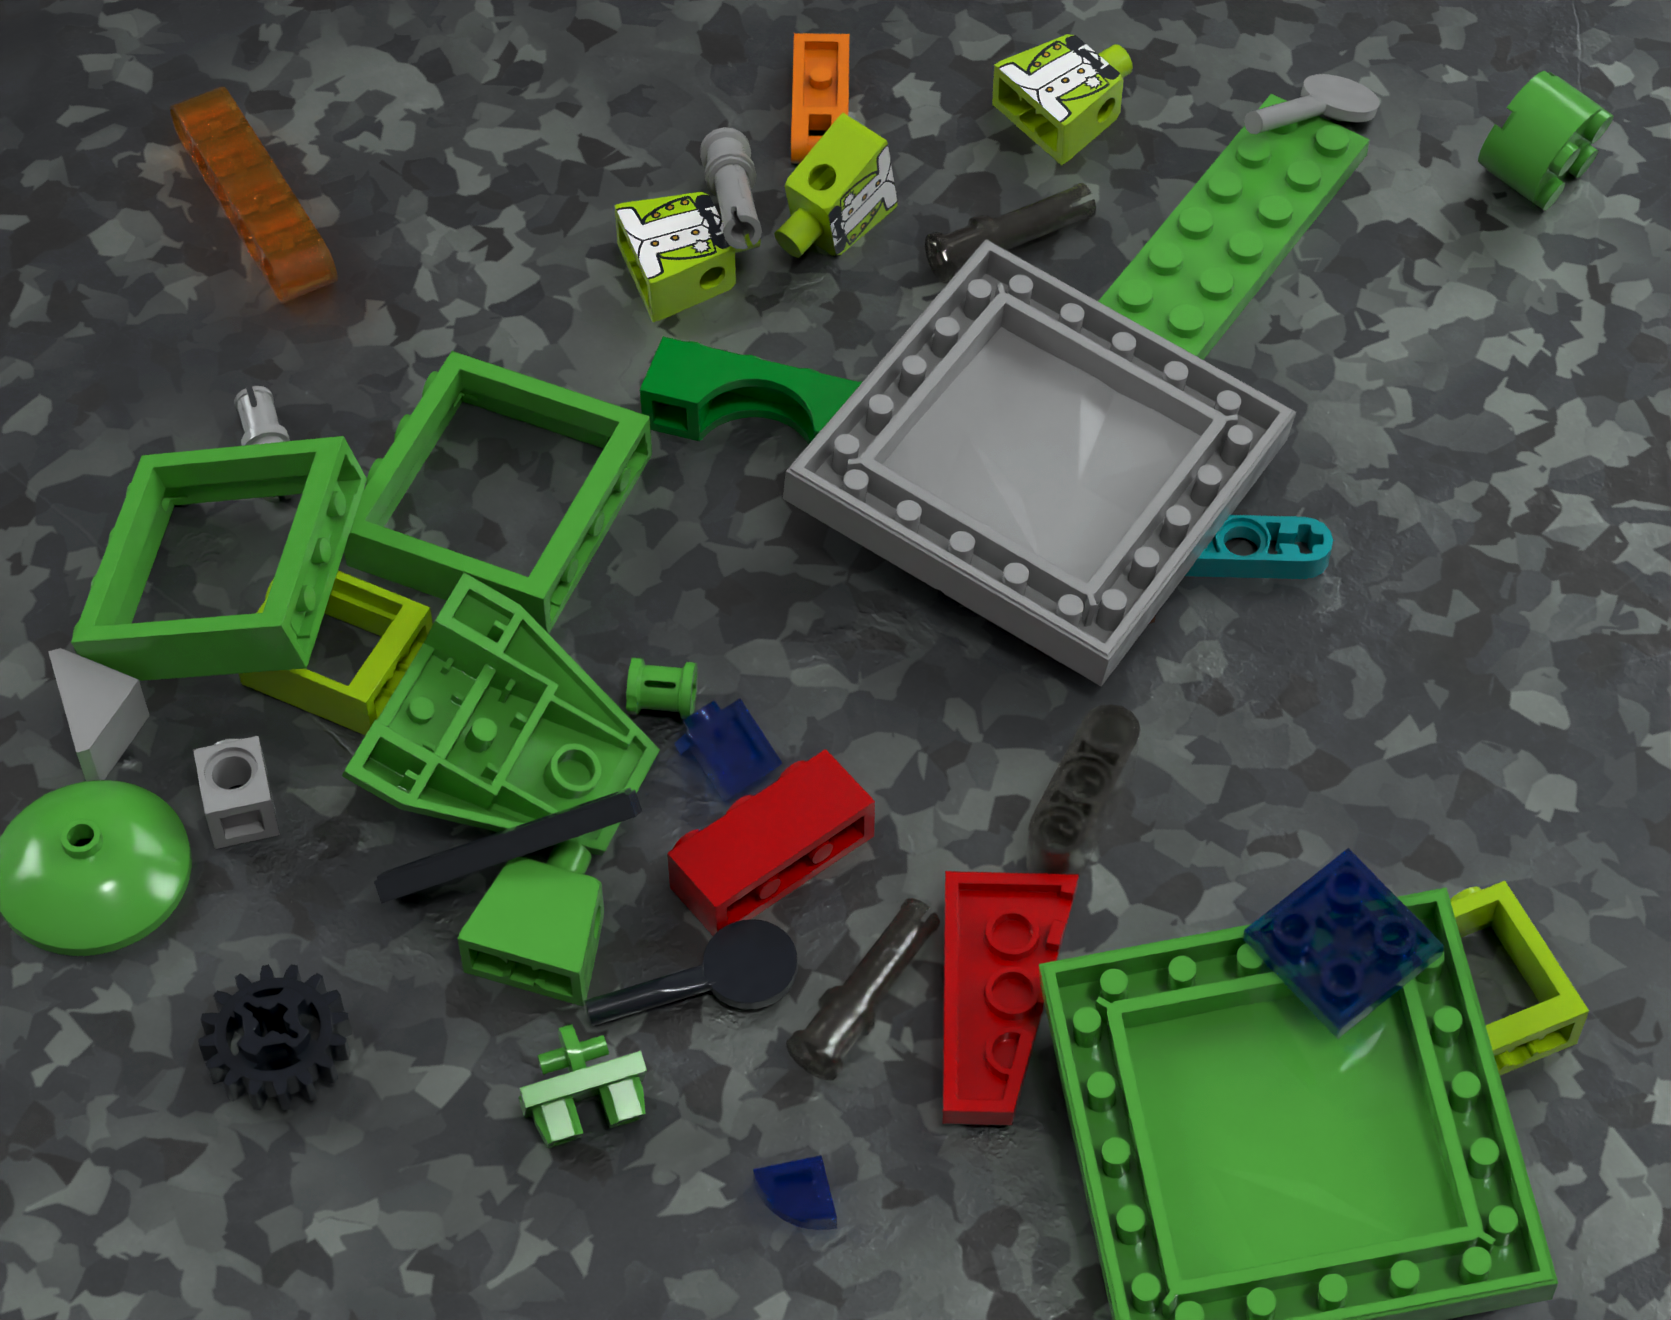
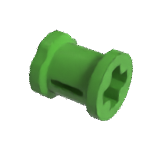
M633 657L627 679V714L638 715L641 709L679 712L681 719H692L697 694V663L686 662L683 668L645 665L643 658Z

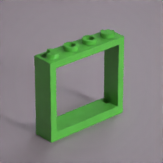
M451 351L439 372L433 371L428 376L423 388L422 398L411 415H404L396 429L394 443L383 459H376L369 470L366 487L363 490L344 550L346 565L446 601L463 573H466L520 604L549 634L652 456L650 416ZM462 402L603 448L601 455L529 577L385 528L386 523Z
M337 436L142 455L132 482L127 487L126 498L115 527L109 534L108 546L98 572L92 579L91 590L80 620L73 630L71 644L76 654L134 677L139 681L306 669L367 480L345 437ZM302 494L263 613L132 623L175 505Z

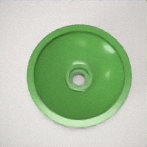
M92 780L70 784L53 790L25 807L11 821L0 837V913L8 926L28 943L49 952L70 956H90L127 947L157 929L172 914L183 898L189 883L192 867V853L184 825L173 808L163 799L149 790L134 784L113 780ZM92 839L91 842L85 846H74L80 841Z

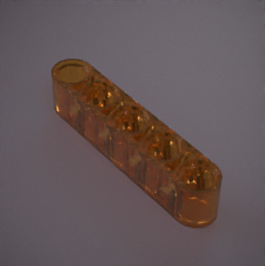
M221 86L171 105L169 108L170 115L182 145L279 301L284 304L337 282L336 267L328 247L226 87Z

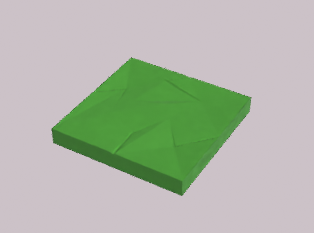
M1447 887L1039 964L1041 991L1112 1320H1446L1553 1299L1558 1285L1557 1276Z

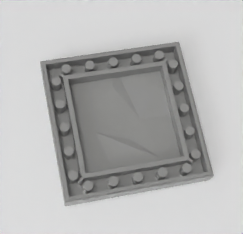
M986 239L786 470L783 499L931 587L941 590L948 597L1102 687L1204 549L1215 537L1227 518L1233 513L1288 440L1296 411Z

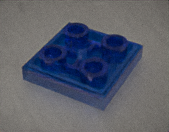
M1349 848L1244 930L1243 938L1337 1039L1442 956L1444 945Z

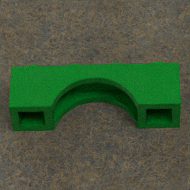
M663 336L640 388L641 414L650 416V430L699 442L713 429L729 421L749 417L767 418L790 426L809 445L863 381L857 382L819 373L810 368H797L763 360L754 355H741L707 347L694 341L686 342Z

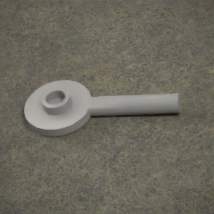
M1316 74L1304 80L1300 98L1251 111L1246 114L1244 123L1248 132L1258 134L1322 114L1337 121L1365 122L1372 120L1376 116L1380 102L1374 92L1358 82L1335 75Z

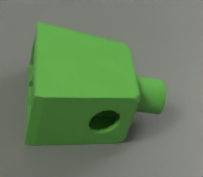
M567 840L553 846L546 863L521 856L508 860L461 929L457 938L463 972L583 1007L585 1004L584 1000L587 999L604 919L602 884L595 877L585 875L592 858L590 852L584 846Z

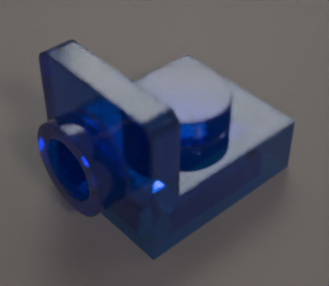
M741 698L724 709H721L716 700L687 717L683 722L689 731L674 743L680 754L689 749L692 751L724 802L783 764Z

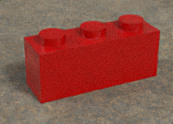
M825 749L808 761L801 760L790 765L776 782L755 796L750 794L741 797L731 805L723 817L703 830L695 829L682 836L673 849L667 853L670 888L710 934L714 936L720 929L731 923L754 918L873 838L875 801Z

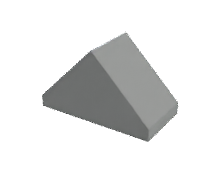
M59 648L48 651L85 780H105L150 716L140 682L134 677L65 649Z

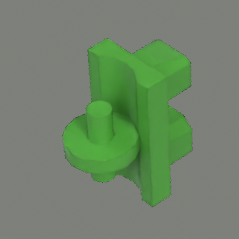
M569 1024L558 1028L561 1048L537 1055L543 1075L564 1068H568L569 1073L521 1087V1096L518 1097L524 1118L533 1116L535 1126L547 1148H552L583 1137L584 1133L574 1102L599 1095L609 1128L623 1126L643 1119L646 1113L641 1082L644 1080L647 1069L641 1051L586 1067L585 1062L609 1055L605 1037L601 1035L579 1042L573 1025Z

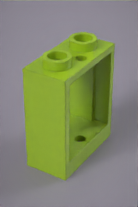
M338 570L325 614L381 636V639L349 686L308 669L239 673V678L242 685L366 736L423 645L433 625L431 609L426 605ZM273 580L266 592L264 603L256 613H263Z
M1506 881L1485 889L1477 886L1470 887L1453 896L1450 901L1460 937L1462 938L1491 926L1540 1002L1486 1025L1499 1075L1577 1044L1589 1009Z

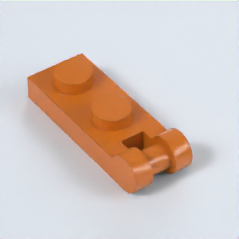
M794 33L791 164H800L822 137L809 135V130H828L842 113L849 116L850 34Z

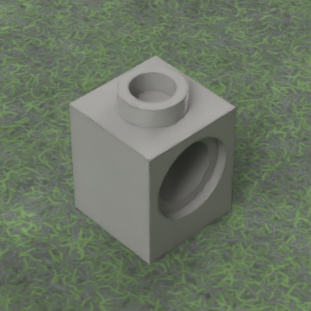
M259 736L245 739H225L212 746L193 749L205 817L215 849L280 835ZM236 785H243L236 789H229L230 787Z

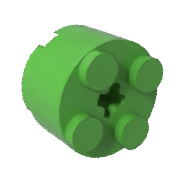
M1542 71L1534 76L1506 107L1512 113L1502 128L1496 124L1493 126L1480 150L1478 162L1488 172L1546 211L1562 193L1565 187V183L1562 180L1569 174L1580 178L1593 163L1598 150L1591 144H1594L1601 138L1610 126L1614 116L1559 76H1555L1551 72Z

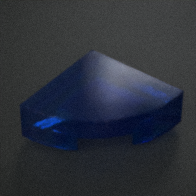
M822 1155L753 1169V1181L759 1196L766 1206L778 1217L801 1228L812 1230L837 1229V1215Z

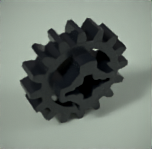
M269 964L263 965L260 972V980L253 983L241 973L236 975L235 980L238 991L234 995H230L217 990L213 997L219 1013H202L200 1019L206 1036L198 1039L203 1060L207 1061L205 1064L213 1084L223 1082L227 1097L233 1102L246 1091L249 1092L254 1110H261L268 1097H277L282 1110L290 1109L291 1094L299 1091L310 1101L316 1099L314 1082L320 1078L326 1082L335 1083L338 1080V1075L333 1060L344 1061L349 1060L350 1057L346 1037L352 1035L348 1013L343 1012L344 1007L338 990L327 992L323 976L319 973L311 976L305 983L302 982L298 965L291 964L283 978H274ZM315 1017L321 1024L317 1042L311 1039L310 1035L314 1031L312 1021ZM235 1032L241 1036L237 1042L239 1053L236 1056L231 1052V1042Z

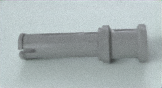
M727 127L715 129L705 136L700 146V157L705 167L704 177L706 185L711 193L718 197L725 240L734 248L746 249L748 246L745 235L749 233L750 240L755 245L761 238L762 233L751 191L755 185L757 175L754 163L750 159L751 148L748 139L742 132Z

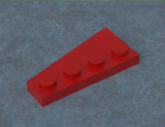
M945 871L943 1124H1013L1045 1008L1040 986L1039 964L1058 960L1078 887L1079 874Z

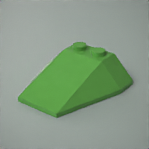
M463 573L434 621L423 645L382 713L373 722L344 770L342 777L398 809L500 832L629 787L631 790L635 789L637 793L660 749L520 604L470 575ZM621 822L569 840L584 846L591 854L602 856Z

